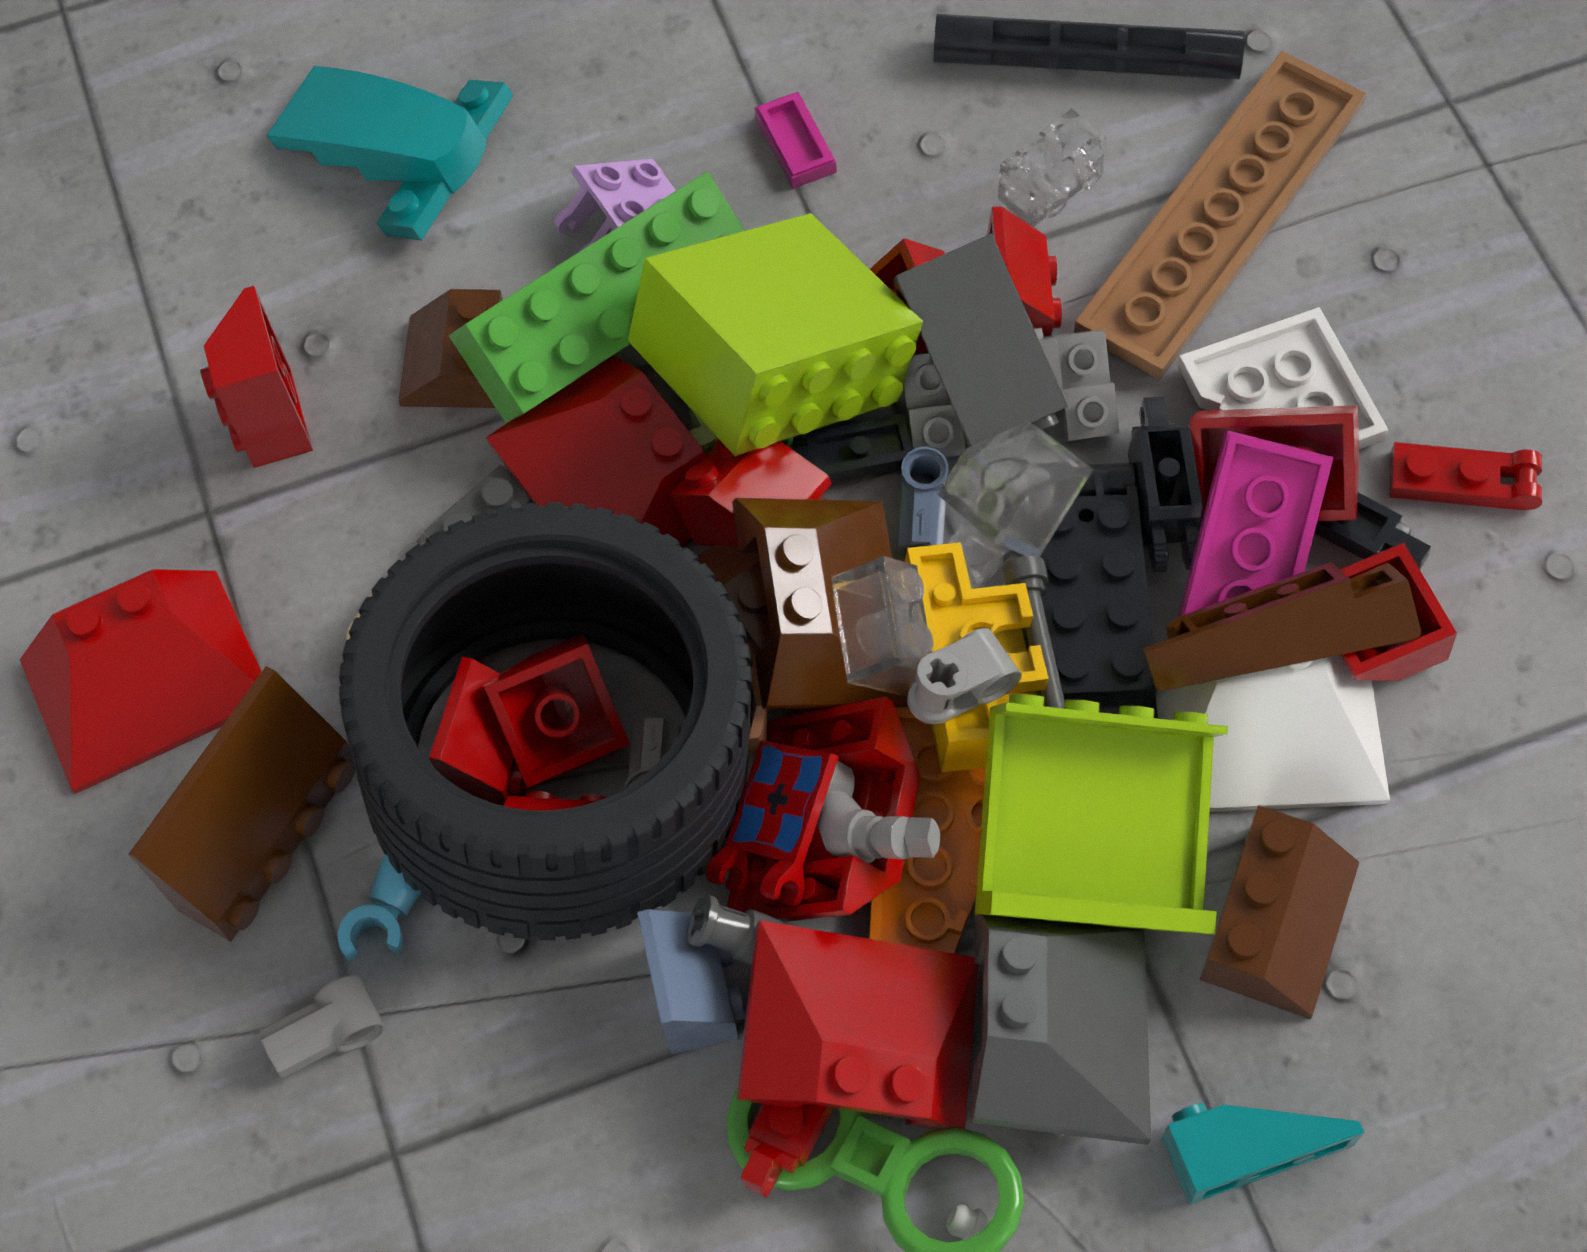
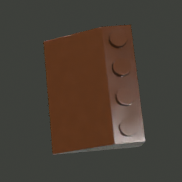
M266 666L129 852L130 857L177 911L231 942L239 930L246 929L253 922L259 911V901L271 884L278 883L286 875L292 863V854L304 837L309 838L319 828L324 817V809L336 792L340 793L345 790L351 782L355 773V767L347 741L275 670Z

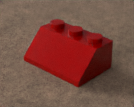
M255 286L244 288L203 345L209 367L200 369V373L209 399H214L223 426L228 425L235 450L237 452L245 450L253 467L256 468L313 451L288 360Z
M1358 405L1198 411L1190 418V431L1202 497V519L1226 431L1333 457L1317 521L1357 519L1359 477Z

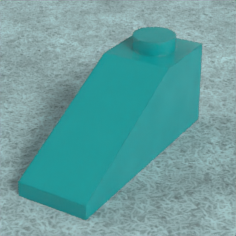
M1198 1103L1183 1108L1171 1116L1173 1123L1167 1125L1162 1140L1188 1203L1192 1205L1353 1147L1365 1132L1360 1121L1225 1104L1207 1110L1204 1103Z

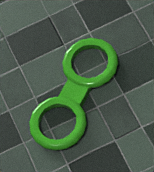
M737 1088L734 1091L726 1116L728 1145L739 1166L744 1170L751 1154L745 1152L744 1146L749 1137L748 1133L751 1129L752 1116L758 1103L737 1100ZM839 1109L840 1123L835 1139L826 1150L807 1161L804 1166L799 1164L793 1174L782 1169L774 1185L775 1188L786 1191L815 1188L829 1179L838 1176L881 1197L883 1221L897 1246L905 1252H1000L1016 1232L1025 1202L1020 1172L1008 1152L984 1133L953 1127L930 1130L911 1141L864 1118L863 1112ZM960 1154L975 1158L991 1171L998 1183L999 1201L995 1216L983 1231L967 1240L947 1243L929 1238L913 1225L907 1214L905 1197L911 1178L923 1164L937 1156Z

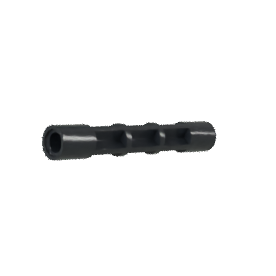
M937 14L933 60L938 63L1239 80L1243 64L1245 34L1242 30Z

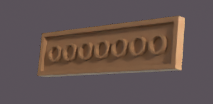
M1281 50L1075 320L1074 333L1105 330L1108 352L1161 380L1363 106L1366 93Z

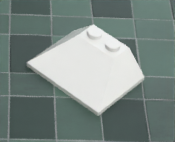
M1341 655L1166 691H1157L1158 719L1173 720L1174 712H1196L1208 714V724L1228 726L1227 735L1214 737L1210 812L1257 810L1258 805L1269 809L1378 805L1388 804L1390 801L1372 680H1354Z

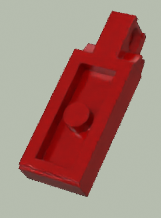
M764 1104L748 1133L749 1137L744 1146L745 1152L751 1154L740 1177L746 1185L745 1188L768 1198L782 1169L793 1174L799 1164L804 1166L834 1108L812 1104L796 1108Z

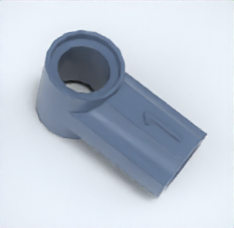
M927 446L915 448L908 452L903 459L901 465V499L897 547L899 554L906 555L907 548L944 544L949 468L943 453L935 448ZM919 474H929L934 476L936 481L930 484H920L914 481L913 478Z

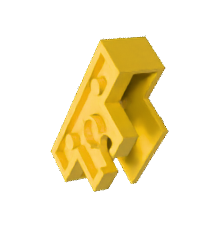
M961 542L907 548L901 585L918 664L921 658L928 653L935 652L957 642L974 630L989 628L1022 673L1018 684L1001 698L972 708L945 723L931 724L941 773L986 767L990 707L1006 702L1009 703L1010 694L1037 695L1036 691L1046 689L1049 679L1041 645L1029 646L1028 652L1025 647L1021 628L1030 627L1033 619L1026 583L971 589Z

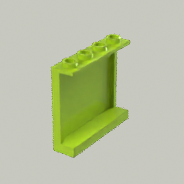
M1010 694L1009 703L1006 702L990 707L975 914L1215 935L1217 911L1203 910L1214 737L1227 735L1228 726L1208 724V714L1196 712H1174L1173 720L1154 718L1153 708L1141 706H1120L1119 714L1099 712L1098 702L1085 700H1065L1064 708L1045 707L1044 697L1029 694Z

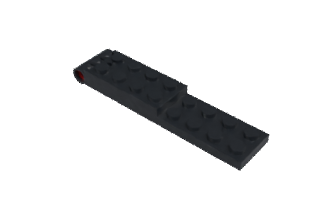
M1133 463L1027 467L1026 490L1032 556H1039L1044 560L1049 580L1045 587V594L1041 599L1064 701L1085 700L1098 702L1099 712L1119 714L1120 706L1149 707L1154 709V718L1158 719L1156 704L1158 690L1153 684L1143 652L1146 646L1153 645L1138 493L1137 486H1135Z

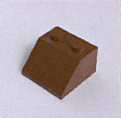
M450 289L410 315L399 393L400 406L495 408L449 338V335L503 300L501 290Z

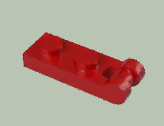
M1394 442L1390 452L1389 498L1513 510H1534L1542 505V487L1537 484V476L1542 473V455L1540 452L1530 449L1506 453ZM1500 476L1515 478V484H1500Z

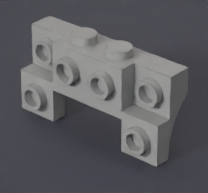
M1034 328L1068 407L1062 409L1066 440L1071 441L1120 434L1114 382L1110 381L1105 330L1043 337L1042 328ZM929 353L914 354L903 384L909 431L914 449L925 446L935 448L943 453L944 457L966 455L964 432Z

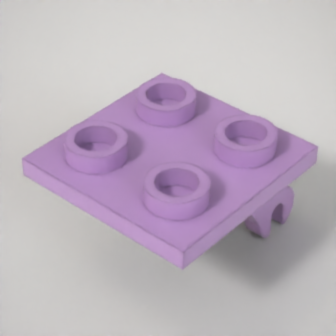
M653 159L575 165L572 174L581 187L568 207L557 214L554 219V225L561 234L564 233L567 225L572 232H575L600 207L607 218L592 241L581 248L583 250L676 190Z

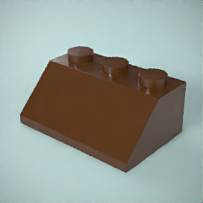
M1258 805L1199 980L1311 1019L1359 861L1315 824Z

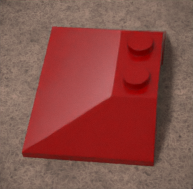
M612 355L540 404L486 437L489 445L533 503H537V506H547V502H563V506L572 507V503L588 505V509L594 510L597 507L613 510V514L618 516L623 513L637 518V522L642 525L646 522L658 528L660 534H669L678 540L682 548L693 541L670 494L685 479L686 472L692 466L700 463L707 455L644 373L618 357Z
M152 569L58 611L50 616L19 659L74 794L221 727L262 672L217 571Z
M880 697L769 720L767 722L766 741L828 752L839 756L838 761L852 769L855 778L852 798L861 809L872 811L876 816L881 817L913 816L920 773L894 703L889 698ZM816 825L803 864L805 892L800 904L792 907L780 902V897L784 892V885L781 888L778 899L773 900L764 897L760 890L763 878L779 860L747 853L748 882L741 891L730 890L727 907L743 913L752 909L784 922L850 915L901 880L905 859H886L882 857L867 863L854 855L836 858L826 850Z
M762 920L758 921L755 933L737 1100L789 1108L812 1104L905 1118L906 1125L936 1130L953 1127L965 1129L979 964L974 963V957Z

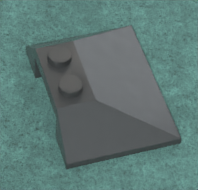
M975 914L974 963L983 964L982 1048L972 1067L971 1123L1148 1145L1151 1141L1145 930Z

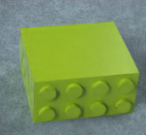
M812 213L646 257L644 259L628 342L732 454L737 456L898 402L903 391V384L912 356L916 350V343L923 320Z

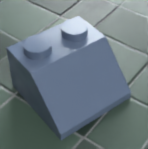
M651 909L637 912L660 1021L671 1055L737 1040L738 1034L735 1021L745 1019L746 1017L738 984L727 987L722 967L733 964L731 952L706 943L700 947L690 945L687 941V930L691 913Z

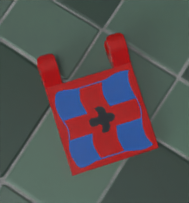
M761 740L726 845L708 864L706 869L707 880L713 884L721 885L725 881V874L729 869V877L725 882V887L732 891H741L745 888L749 878L747 853L779 860L763 878L760 888L761 893L766 898L776 900L780 897L781 888L784 885V892L780 897V902L792 907L800 904L805 892L803 864L839 756L828 752Z

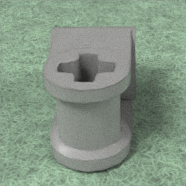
M980 628L965 635L959 641L935 652L928 653L921 658L916 669V682L912 684L908 693L907 704L911 713L917 719L927 724L937 725L945 723L972 708L1001 698L1018 684L1022 673L989 628Z

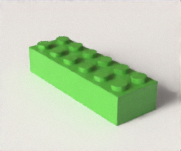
M706 171L450 334L449 338L504 422L507 423L523 415L630 344L628 337L644 259L646 257L745 231L710 173Z

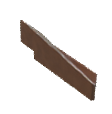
M1332 562L1179 616L1166 627L1168 640L1146 646L1143 652L1154 686L1159 691H1166L1410 641L1420 637L1421 628L1408 579L1389 563L1349 579Z

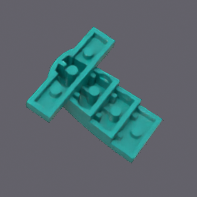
M313 66L266 136L276 149L311 152L320 165L357 167L366 180L403 181L376 224L386 236L422 241L451 194H454L477 169L485 151L486 139L514 95L505 82L469 79L453 103L426 90L392 79L352 70Z

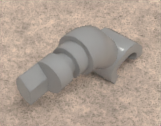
M837 761L817 822V828L824 846L832 856L837 858L854 855L867 863H871L874 859L882 857L886 859H907L909 857L933 858L936 855L940 846V831L933 818L876 816L872 811L861 809L852 798L855 779L852 769Z

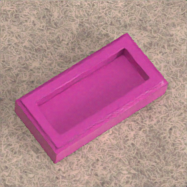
M798 91L754 107L755 119L792 189L837 172L836 160Z

